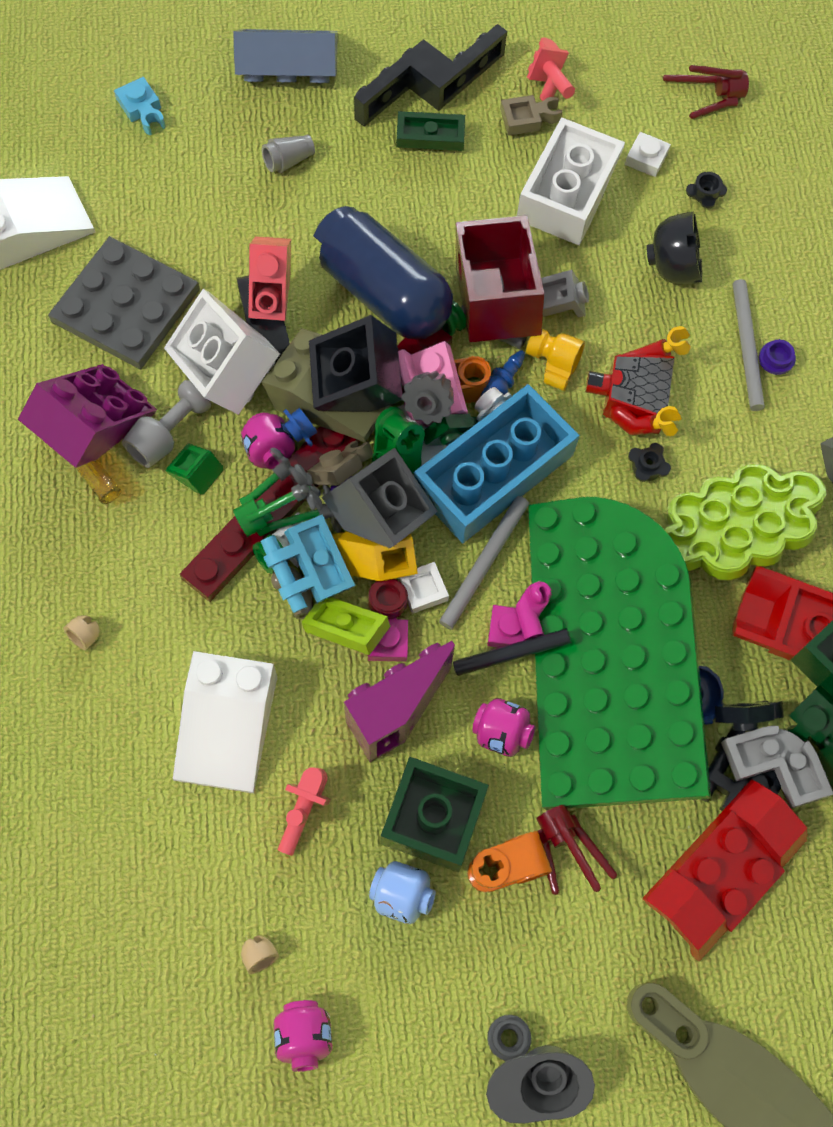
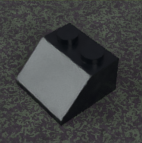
M369 315L309 340L314 409L318 411L372 412L402 401L396 332L374 316Z

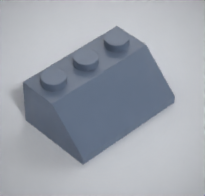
M239 29L233 31L235 75H243L244 81L262 82L263 75H277V82H297L296 76H310V82L329 83L330 76L337 75L338 31Z

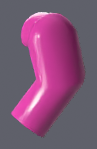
M538 581L531 584L516 604V613L525 640L544 635L539 616L552 595L550 586L545 582Z

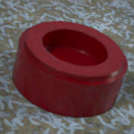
M396 579L376 581L371 586L368 594V603L371 611L387 616L388 619H394L399 617L407 607L408 593L400 581Z

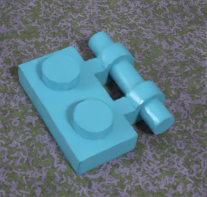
M323 515L288 528L284 533L290 545L280 548L275 535L260 541L266 553V556L263 557L268 568H273L281 588L278 591L282 600L288 601L293 613L307 608L302 592L311 589L316 603H319L355 586ZM295 557L305 576L297 581L287 563L288 560Z

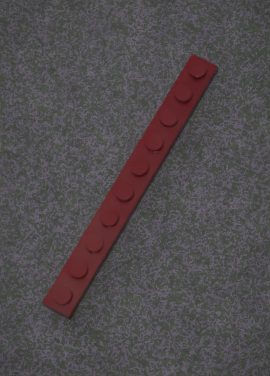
M441 329L426 339L414 340L404 338L398 344V351L404 349L412 355L444 341L451 346L452 336ZM404 387L402 389V395L405 393ZM320 426L317 429L318 432L309 438L313 445L310 447L305 442L289 458L290 466L295 467L296 464H299L308 473L307 470L319 463V458L323 454L333 450H340L342 452L351 442L357 441L359 444L361 441ZM289 475L283 481L278 480L256 501L263 498L265 503L269 504L292 492L291 488L298 483ZM312 484V486H315L316 488L319 487L318 484ZM306 498L301 501L294 500L271 512L274 519L269 522L290 517L304 503ZM234 516L179 575L185 583L207 601L211 602L255 555L253 545L262 541L268 535H272L278 529L272 530L261 537L257 532L247 537Z

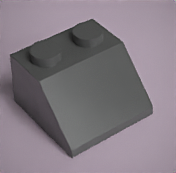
M395 448L322 497L345 531L388 548L395 546L438 512Z

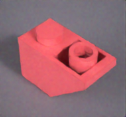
M255 236L249 245L248 318L286 320L291 275L292 239Z

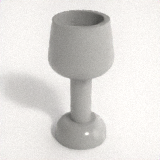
M184 380L179 385L178 396L180 401L159 421L148 416L141 417L122 440L126 451L142 466L150 468L173 450L174 440L170 431L190 411L204 413L211 407L210 400L204 398L191 381Z

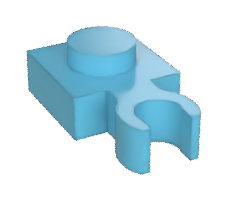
M144 77L114 90L116 100L130 121L134 122L141 118L146 134L152 135L149 125L151 122H158L165 129L163 114L159 111L161 109L159 98Z

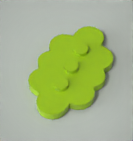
M762 464L745 465L736 470L732 478L719 476L709 478L703 483L699 493L687 492L673 498L668 506L667 522L669 526L664 530L680 550L688 571L702 567L706 573L719 580L737 579L748 571L750 565L763 567L774 565L781 559L784 549L797 550L806 547L812 542L817 530V519L814 514L824 504L826 487L821 479L805 471H793L780 476L772 468Z

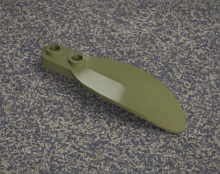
M642 983L630 991L627 998V1011L632 1021L673 1056L690 1090L706 1110L724 1127H833V1114L813 1091L783 1062L758 1043L729 1027L701 1020L699 1016L659 984ZM646 997L651 998L654 1004L653 1010L649 1014L642 1010V1001ZM681 1026H684L688 1033L687 1039L683 1043H680L676 1038V1031Z

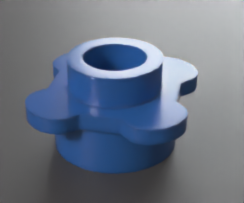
M300 408L292 414L287 409L283 410L290 419L284 425L297 442L304 438L311 447L313 443L309 438L318 431Z

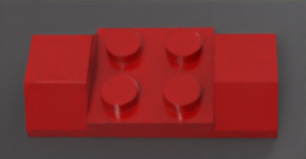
M756 566L743 591L732 625V636L769 649V653L791 661L804 646L833 621V593L767 568Z
M750 780L642 899L648 906L670 922L690 945V954L697 961H701L726 931L732 932L785 872L783 867L807 841L808 828L779 795L757 781Z

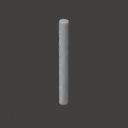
M739 279L734 281L732 286L750 410L760 411L765 408L748 288L746 280Z
M517 496L510 505L439 620L442 626L450 630L455 626L528 507L529 502L525 498Z

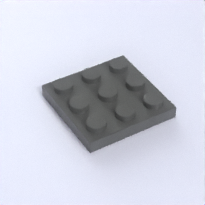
M109 236L48 316L55 325L141 370L199 292L200 287L198 281Z

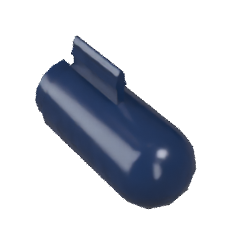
M343 206L334 209L320 221L313 236L322 243L319 256L322 268L393 331L407 339L418 340L426 339L443 328L452 314L453 293L446 279L437 270L366 212L357 211L354 207Z

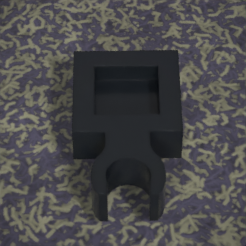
M757 701L754 703L715 706L716 723H733V730L735 731L756 730L760 722L784 717L783 701Z

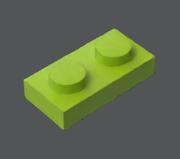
M332 597L316 603L301 622L306 633L367 655L372 653L390 628L387 616Z

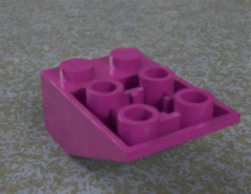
M101 364L36 383L18 420L77 468L100 458L124 439L138 419L145 416H153L157 409L147 401L143 393L132 389L122 381L115 370Z
M453 641L443 646L440 643L430 645L419 654L420 659L408 666L405 663L397 664L384 673L385 679L372 686L369 683L362 684L347 695L349 699L344 701L346 723L370 763L405 743L451 669L455 649Z

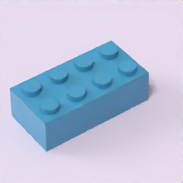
M527 384L414 472V477L438 511L435 515L463 544L506 510L517 496L522 497L574 455L580 435Z

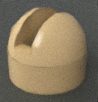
M87 615L77 616L63 627L68 638L82 650H87L96 641L100 631L98 623L96 621L91 622L92 618Z
M261 935L255 936L254 939L249 938L246 940L241 950L242 962L249 974H255L266 969L279 958L273 943Z

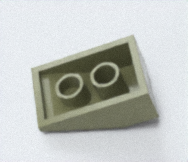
M301 328L262 381L274 409L284 413L283 410L287 409L292 414L300 408L311 423L366 442L375 429L378 416L391 405L372 412L318 411L314 409L309 340L322 334Z

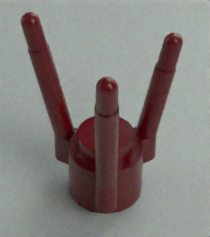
M690 65V72L706 75L676 74L663 76V80L666 82L715 83L716 95L718 97L722 96L724 100L691 112L689 115L691 119L725 107L737 106L738 99L745 98L749 89L748 74L742 69L729 70Z
M565 804L554 807L536 818L541 828L538 830V834L552 872L547 874V878L553 895H558L559 886L550 842L553 843L555 848L567 844L594 892H599L601 886L575 841L577 837L611 879L617 878V873L609 864V861L581 827L576 815H570Z

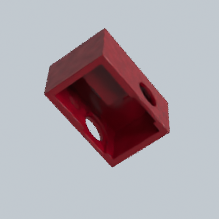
M527 215L455 222L456 269L466 317L469 343L541 335L544 289Z

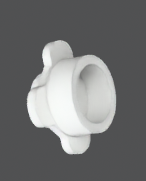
M496 387L486 391L475 404V409L479 412L477 420L481 421L512 397L509 392L503 395Z

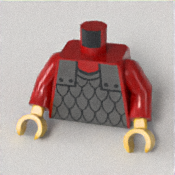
M677 326L669 331L667 341L662 339L644 347L616 355L609 374L589 371L585 392L606 396L603 415L611 419L629 435L659 434L662 429L666 436H674L678 428L672 421H680L682 418L675 407L668 406L675 358L670 355L671 351L678 355L689 353L691 346L687 340H683L690 336L689 332L685 327Z

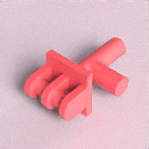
M541 38L539 42L540 47L533 56L534 61L529 65L527 78L529 80L546 82L539 97L542 101L546 98L554 97L557 89L564 98L568 99L574 95L575 88L561 70L569 52L559 49L551 39Z
M314 767L308 768L303 772L298 786L287 784L285 790L299 795L294 809L290 810L286 815L288 824L277 849L278 851L293 856L314 802L323 806L329 805L331 799L322 796L328 780L325 770Z

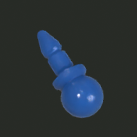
M523 350L510 356L502 368L493 369L491 379L482 391L481 396L493 387H496L503 395L508 393L509 389L514 385L513 376L523 364L525 357Z

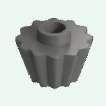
M437 371L425 372L414 376L412 381L404 385L405 393L401 398L406 403L405 410L412 413L414 420L422 419L425 424H430L432 421L441 423L443 417L451 414V406L454 403L453 388L451 387V381L446 379L445 374H439Z

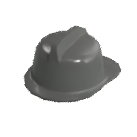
M544 1045L536 1047L527 1055L509 1059L496 1068L488 1081L486 1096L490 1109L498 1118L509 1123L525 1124L576 1116L585 1110L593 1099L595 1083L592 1072L584 1061L557 1046Z

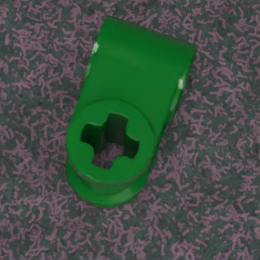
M396 406L389 407L378 416L375 423L376 432L372 462L395 448L414 475V472L422 466L421 455L425 437L424 429L420 424L407 420L405 413Z

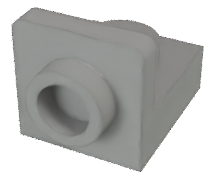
M573 270L541 278L544 289L543 317L573 309L578 318L586 316L585 303L589 302L588 289L584 281L580 282Z

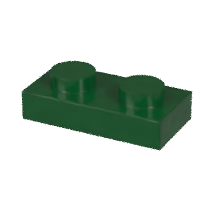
M398 111L397 148L464 151L465 115Z

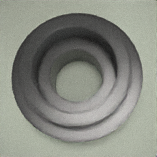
M504 1015L497 1018L488 1030L487 1041L489 1048L496 1057L504 1061L525 1055L531 1045V1032L528 1025L521 1018L514 1015ZM506 1029H511L516 1033L517 1041L512 1047H506L501 1041V1034Z

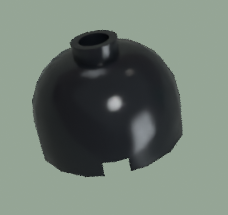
M694 211L677 214L662 221L654 231L653 244L647 245L649 266L656 265L659 275L667 282L673 284L703 282L702 259H700L699 248H701Z

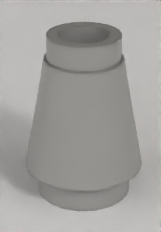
M309 135L272 138L268 140L267 144L262 145V157L270 172L277 171L282 173L315 154V146Z

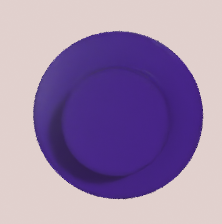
M781 339L766 343L759 353V362L762 368L774 375L788 373L796 361L793 346Z

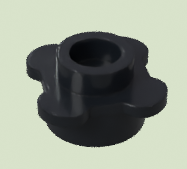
M713 172L700 173L695 183L689 184L686 188V194L689 197H695L704 208L714 207L715 201L719 197L725 196L727 192V187L723 184L721 177Z
M652 443L648 448H633L630 450L628 459L633 462L632 469L639 481H653L659 476L666 477L669 474L671 466L665 462L662 445ZM646 460H651L653 464H647Z

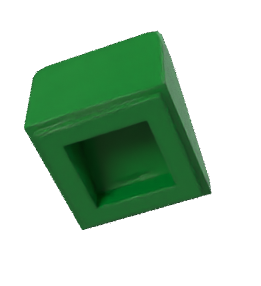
M188 443L165 471L194 492L203 495L223 472L224 468L211 451Z

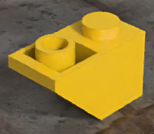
M348 531L332 534L346 567L352 576L384 581L418 574L411 533L391 548Z

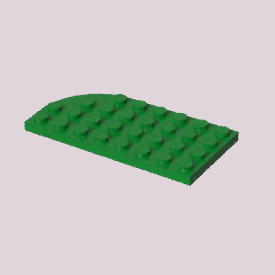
M579 497L528 505L532 584L538 581L545 582L550 586L552 592L548 604L539 616L540 624L544 634L567 628L572 641L571 644L535 654L542 808L550 810L564 804L569 809L711 799L692 586L689 571L680 550L668 533L651 517L634 507L612 499Z

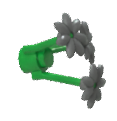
M277 448L270 449L272 456L279 462L272 469L273 474L250 494L240 498L239 500L242 505L233 509L235 517L247 537L256 532L261 537L272 530L308 521L320 515H323L324 519H331L334 532L340 533L341 525L326 503L322 504L319 498L320 490L312 486L311 474L306 473L299 464H296L295 467L290 466L289 459L284 457ZM289 475L298 483L291 488L292 492L269 504H266L263 498L256 501L278 480L283 481ZM323 485L324 496L331 490L329 486ZM306 498L312 510L269 522L274 519L271 512L294 500L301 501Z

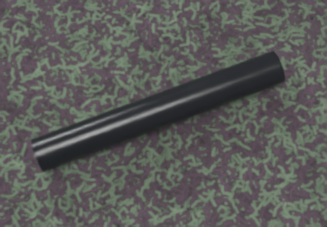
M565 628L453 661L456 675L460 676L568 645L572 641L568 629Z

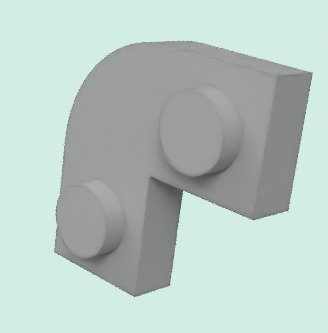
M779 726L759 728L727 738L721 742L736 782L775 770L791 809L833 795L821 762L809 741L803 742L793 733L779 729Z

